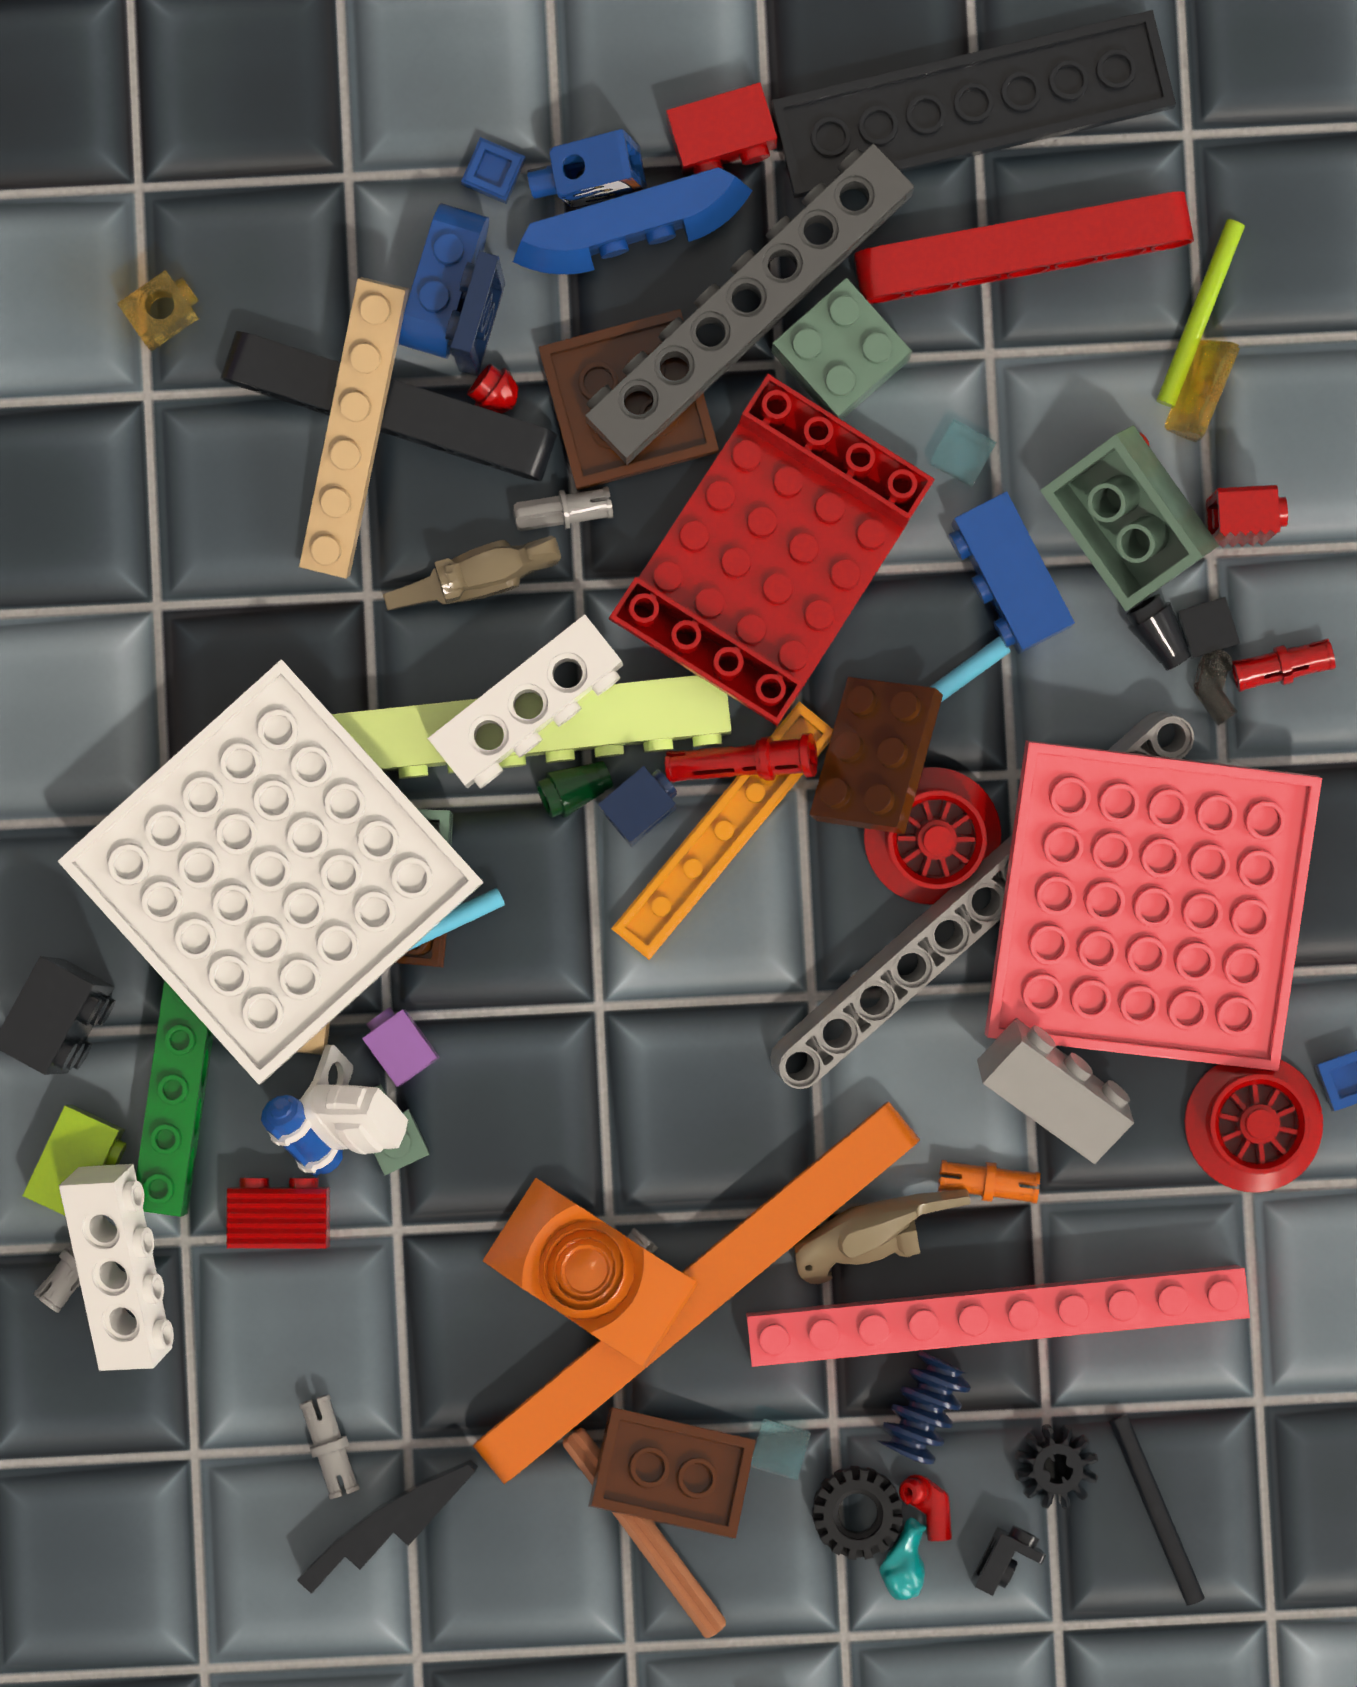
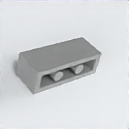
M1016 1018L977 1059L982 1083L1093 1164H1096L1134 1124L1128 1104L1130 1101L1128 1094L1114 1081L1108 1080L1104 1083L1093 1075V1070L1088 1063L1077 1054L1070 1053L1067 1056L1056 1048L1054 1040L1042 1028L1034 1025L1030 1029Z

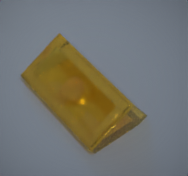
M1215 340L1200 341L1174 408H1171L1165 422V429L1168 432L1195 443L1200 441L1205 435L1240 350L1238 344Z

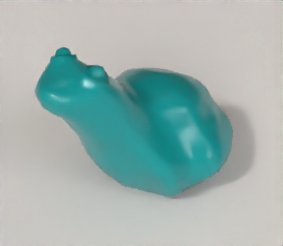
M913 1517L908 1518L905 1522L902 1533L886 1555L879 1569L888 1592L897 1600H908L917 1597L924 1583L925 1565L918 1549L926 1526L919 1523Z

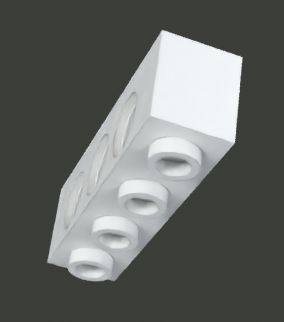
M584 614L427 739L466 788L476 783L481 789L503 772L499 763L513 752L520 758L543 740L538 732L552 721L560 727L582 709L577 703L581 698L592 690L599 696L613 686L621 678L616 671L623 666L622 660ZM573 662L582 669V678L576 686L563 688L554 681V672L560 664ZM530 692L539 695L543 700V708L538 716L532 719H524L516 714L515 703L522 694ZM488 723L499 725L504 732L502 743L493 750L482 749L476 742L477 731L481 726Z
M134 1164L78 1167L59 1185L98 1369L99 1371L153 1369L172 1349L174 1332L171 1322L166 1320L162 1301L164 1284L161 1276L156 1272L152 1254L154 1250V1237L151 1229L146 1225L143 1211V1186L137 1181ZM106 1216L111 1218L116 1224V1226L112 1225L107 1220ZM116 1263L120 1264L126 1272L122 1271ZM126 1309H128L129 1311H131V1312L134 1314L135 1318L132 1317V1316L126 1311Z

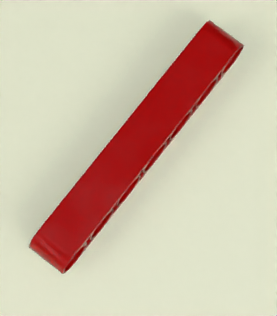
M1176 191L871 247L854 253L853 258L860 293L870 304H876L1174 249L1194 242L1185 192Z

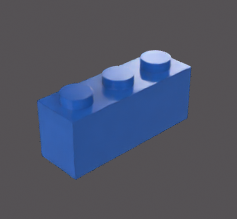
M1007 491L953 519L951 525L954 532L948 534L950 542L961 561L969 558L977 574L971 578L972 584L983 604L990 601L993 604L1000 618L993 623L1006 648L1014 645L1017 653L1020 654L1073 626L1075 622Z

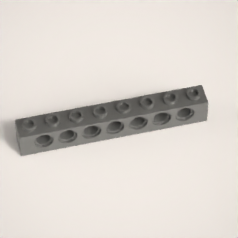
M874 143L864 153L859 148L851 152L837 167L842 174L828 187L823 182L816 185L801 202L806 208L793 220L787 215L780 219L766 234L770 241L757 254L751 249L745 252L732 265L730 271L734 275L721 288L716 283L709 286L696 299L694 304L698 309L685 322L680 317L673 320L660 333L658 338L662 343L649 356L644 351H641L624 367L622 372L626 377L613 390L607 384L587 402L586 405L590 408V411L585 415L586 423L626 465L912 197L915 186ZM854 189L862 192L867 198L868 203L861 210L851 211L842 205L840 196L845 191ZM813 223H821L830 229L832 237L825 244L816 245L806 239L804 230ZM776 257H787L794 262L796 271L792 276L780 279L770 273L768 265ZM749 290L759 297L761 303L756 310L744 313L735 308L732 303L733 297L740 291ZM706 324H715L723 330L725 337L720 344L709 347L699 342L696 337L697 331ZM669 358H680L687 363L689 371L684 378L672 381L662 375L660 368ZM636 391L647 393L653 400L651 409L641 415L629 412L624 405L626 398Z

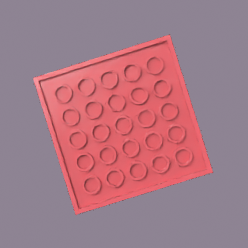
M1026 740L985 1036L997 1039L1017 1018L1030 1029L1034 1025L1042 1028L1051 1036L1056 1046L1279 1071L1322 778L1315 775Z

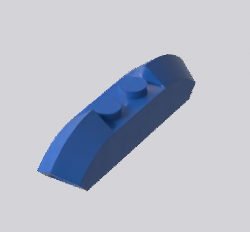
M718 167L530 223L520 241L513 262L525 268L543 273L578 274L595 270L591 255L600 253L602 259L616 257L629 251L628 244L647 239L649 245L663 243L675 238V231L682 228L688 242L706 236L726 223L743 206L753 190L736 176Z

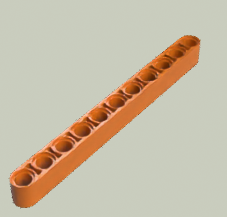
M889 1101L681 1271L698 1282V1285L645 1368L920 1141L917 1134ZM598 1340L491 1428L472 1446L501 1482L505 1484L645 1368L601 1340Z

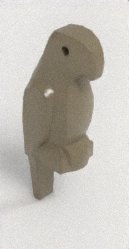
M552 535L519 546H511L506 540L495 541L469 550L451 560L446 558L434 562L435 568L429 577L383 594L387 611L432 601H438L445 605L500 594L519 587L520 579L528 574L558 564L561 559V553L556 537Z
M966 1189L914 1194L851 1207L836 1215L794 1246L798 1274L804 1281L810 1284H822L832 1279V1272L829 1270L835 1263L866 1264L881 1260L894 1252L903 1257L920 1254L915 1219L922 1214L969 1205L971 1203L969 1192Z

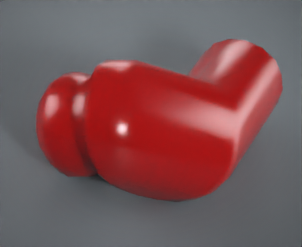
M917 1474L910 1475L899 1486L901 1500L907 1505L911 1504L926 1515L928 1541L951 1540L949 1495L928 1477Z

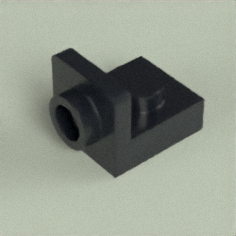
M1014 1525L1010 1532L997 1527L971 1578L973 1585L992 1596L998 1585L1005 1588L1010 1582L1017 1566V1561L1012 1559L1015 1551L1042 1564L1046 1554L1042 1549L1036 1547L1040 1539Z

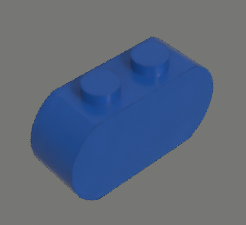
M443 203L439 204L432 219L406 304L399 345L448 359L452 352V349L448 347L449 340L445 339L448 323L453 310L462 311L464 300H462L463 292L459 291L462 275L467 262L475 264L479 251L483 252L489 228V217Z

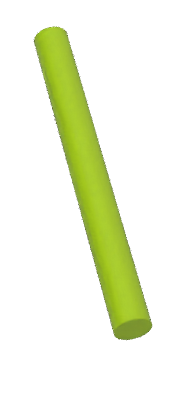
M1226 220L1156 399L1162 405L1174 408L1245 228L1244 224L1236 220Z

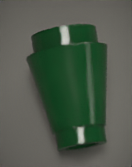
M603 761L546 772V778L536 782L540 799L550 818L560 814L563 818H566L603 794L606 790L613 788L610 773Z

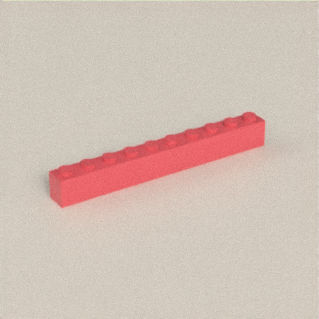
M1239 1265L746 1313L752 1367L1250 1318L1245 1268Z

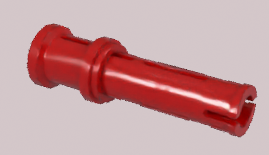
M803 733L800 739L773 741L771 736L761 737L755 744L747 746L667 751V756H665L666 777L671 783L741 775H758L760 779L770 781L775 780L776 775L803 773L807 778L816 776L818 766L817 748L812 733Z

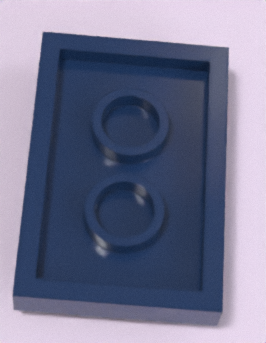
M479 251L475 264L467 262L459 290L463 292L462 300H464L461 312L452 311L445 339L449 340L448 347L452 349L451 355L454 356L459 371L474 376L479 375L505 287L499 256Z

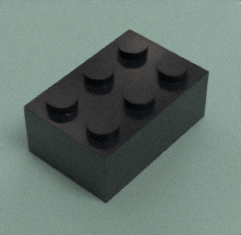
M40 956L0 1029V1051L44 1075L66 1074L72 1068L78 1070L91 1049L92 1043L86 1041L93 1026L96 1024L102 1026L115 1005L116 1000L110 997L115 987L65 959Z

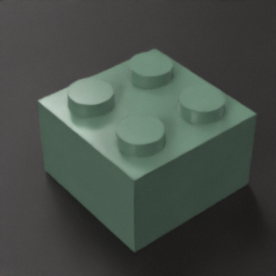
M846 278L777 338L772 344L771 353L820 407L843 420L910 360L912 350Z

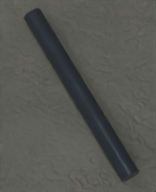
M1127 1414L1115 1417L1109 1423L1186 1605L1196 1604L1204 1600L1205 1596Z

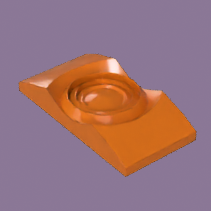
M538 1178L534 1179L483 1259L484 1263L520 1288L644 1368L698 1285V1282Z

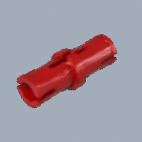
M1328 638L1288 649L1284 645L1273 648L1271 653L1231 661L1232 674L1238 692L1279 681L1282 685L1293 683V678L1315 672L1333 670L1336 667L1334 652Z

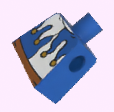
M623 129L552 147L549 149L551 165L527 171L529 187L534 199L557 194L569 207L600 203L647 189L640 146ZM582 169H585L584 172H583V174H582L579 178L576 179L577 174H578Z

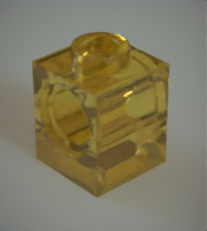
M166 270L117 303L150 351H153L199 319L191 307L199 301L183 277L174 282ZM161 297H168L174 300V310L170 316L165 319L151 317L150 309L155 300Z

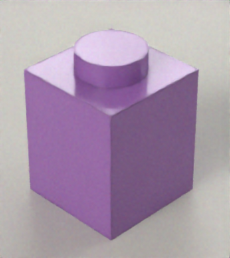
M390 1007L366 1024L371 1032L362 1039L396 1087L403 1085L440 1058L405 1009L395 1014Z

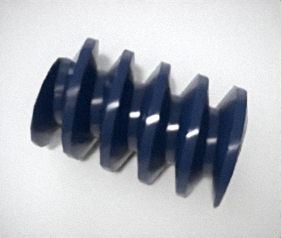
M919 1350L917 1356L927 1367L925 1370L910 1368L908 1373L918 1385L917 1387L901 1386L899 1391L907 1398L909 1404H892L890 1409L901 1420L899 1423L884 1422L882 1427L892 1439L891 1441H877L922 1464H934L936 1457L926 1446H943L944 1439L935 1428H952L953 1421L947 1416L944 1409L960 1410L962 1403L952 1393L953 1391L969 1392L971 1386L961 1376L962 1373H965L964 1371L929 1353Z

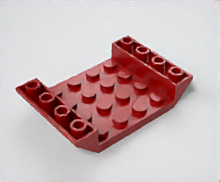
M767 374L743 411L738 426L640 576L635 577L610 615L609 620L778 726L903 533L935 479L778 379Z

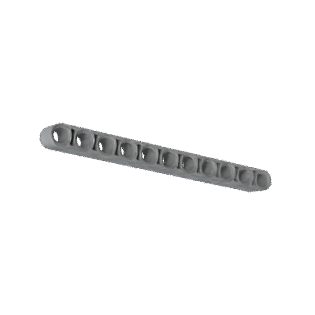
M1164 711L1152 712L1108 750L1182 759L1192 749L1194 731L1190 723L1179 716ZM1172 723L1175 729L1174 739L1168 746L1160 748L1157 740L1158 732L1162 726ZM1012 835L981 862L971 877L961 884L952 887L776 1043L770 1056L771 1066L787 1085L796 1089H804L814 1085L1001 919ZM989 887L991 890L990 903L982 910H974L972 907L973 895L977 890ZM952 920L955 928L952 937L946 942L937 943L934 935L937 926L943 921ZM908 953H916L918 963L914 971L908 975H899L897 966L902 956ZM870 986H879L881 996L877 1004L869 1008L861 1007L860 998L864 990ZM833 1019H842L844 1021L843 1033L835 1040H824L823 1030L825 1025ZM795 1052H805L807 1054L805 1067L797 1073L786 1072L785 1065L790 1055Z

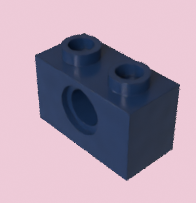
M643 766L603 799L598 806L601 812L632 847L676 810V803L672 798L677 795V790L659 769L650 774L645 766Z

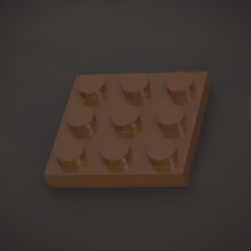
M681 309L538 347L577 491L719 453L704 393L628 465L586 423L585 415L590 411V408L586 405L587 402L607 384L613 390L626 377L622 372L624 367L641 351H644L649 356L662 343L658 338L660 333L677 317L683 320ZM674 357L667 359L662 364L660 371L665 378L677 381L687 375L689 367L684 360ZM636 391L626 398L624 405L629 412L641 415L651 409L653 400L647 393Z

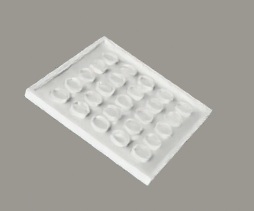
M282 659L58 860V863L259 1085L268 1079L484 883Z

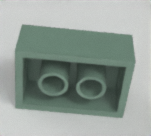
M1134 425L1115 434L1040 490L1125 611L1146 599L1219 547V544Z

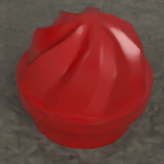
M489 364L472 383L467 395L476 401V406L502 414L516 405L518 386L506 368L499 370L494 365Z

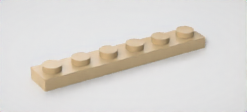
M363 277L357 279L299 564L300 568L345 579L351 574L409 288Z

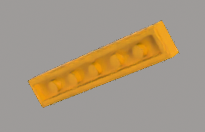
M799 701L773 732L771 738L773 741L800 739L803 733H812L818 757L830 743L833 729ZM803 773L776 775L775 780L770 781L760 779L758 775L737 776L611 929L650 960L793 788Z

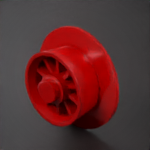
M940 767L923 768L905 834L864 828V846L867 859L879 880L896 895L912 902L933 905L952 887L961 884L971 877L981 862L1001 845L999 816L985 790L966 775Z
M1280 1060L1279 1071L1221 1064L1215 1065L1195 1085L1185 1111L1186 1140L1198 1165L1218 1183L1243 1192L1271 1191L1295 1180L1313 1161L1323 1134L1322 1108L1314 1088L1300 1071L1283 1060Z

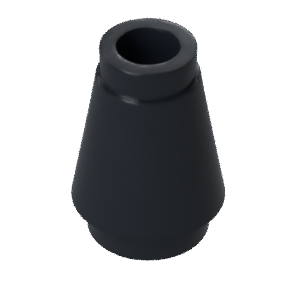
M1160 594L1144 600L1126 613L1131 623L1128 629L1159 663H1162L1166 671L1175 668L1191 656L1170 602L1165 603Z

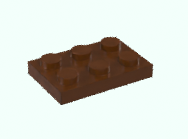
M848 677L809 815L819 822L905 834L943 694L932 687Z
M614 1407L609 1408L588 1507L736 1539L756 1440Z

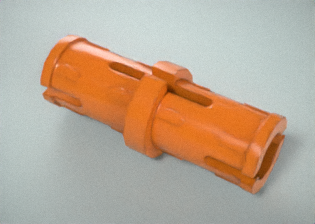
M941 1160L939 1174L957 1176L960 1179L940 1177L938 1180V1192L966 1189L969 1194L981 1195L982 1201L992 1202L993 1197L1037 1204L1039 1189L1020 1187L1019 1184L1037 1187L1040 1185V1172L1033 1173L997 1168V1163L986 1162L984 1167Z

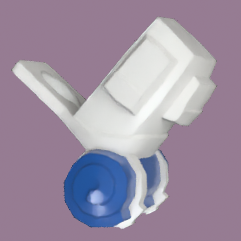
M325 1045L314 1079L300 1100L290 1095L277 1096L266 1104L261 1116V1121L268 1131L271 1141L278 1146L282 1145L296 1160L297 1167L304 1173L308 1172L314 1177L320 1174H328L336 1169L343 1159L344 1149L349 1148L358 1154H371L381 1152L383 1149L399 1148L408 1124V1119L397 1105L379 1088L349 1085L353 1065L335 1045ZM334 1063L338 1071L336 1085H329L328 1074Z

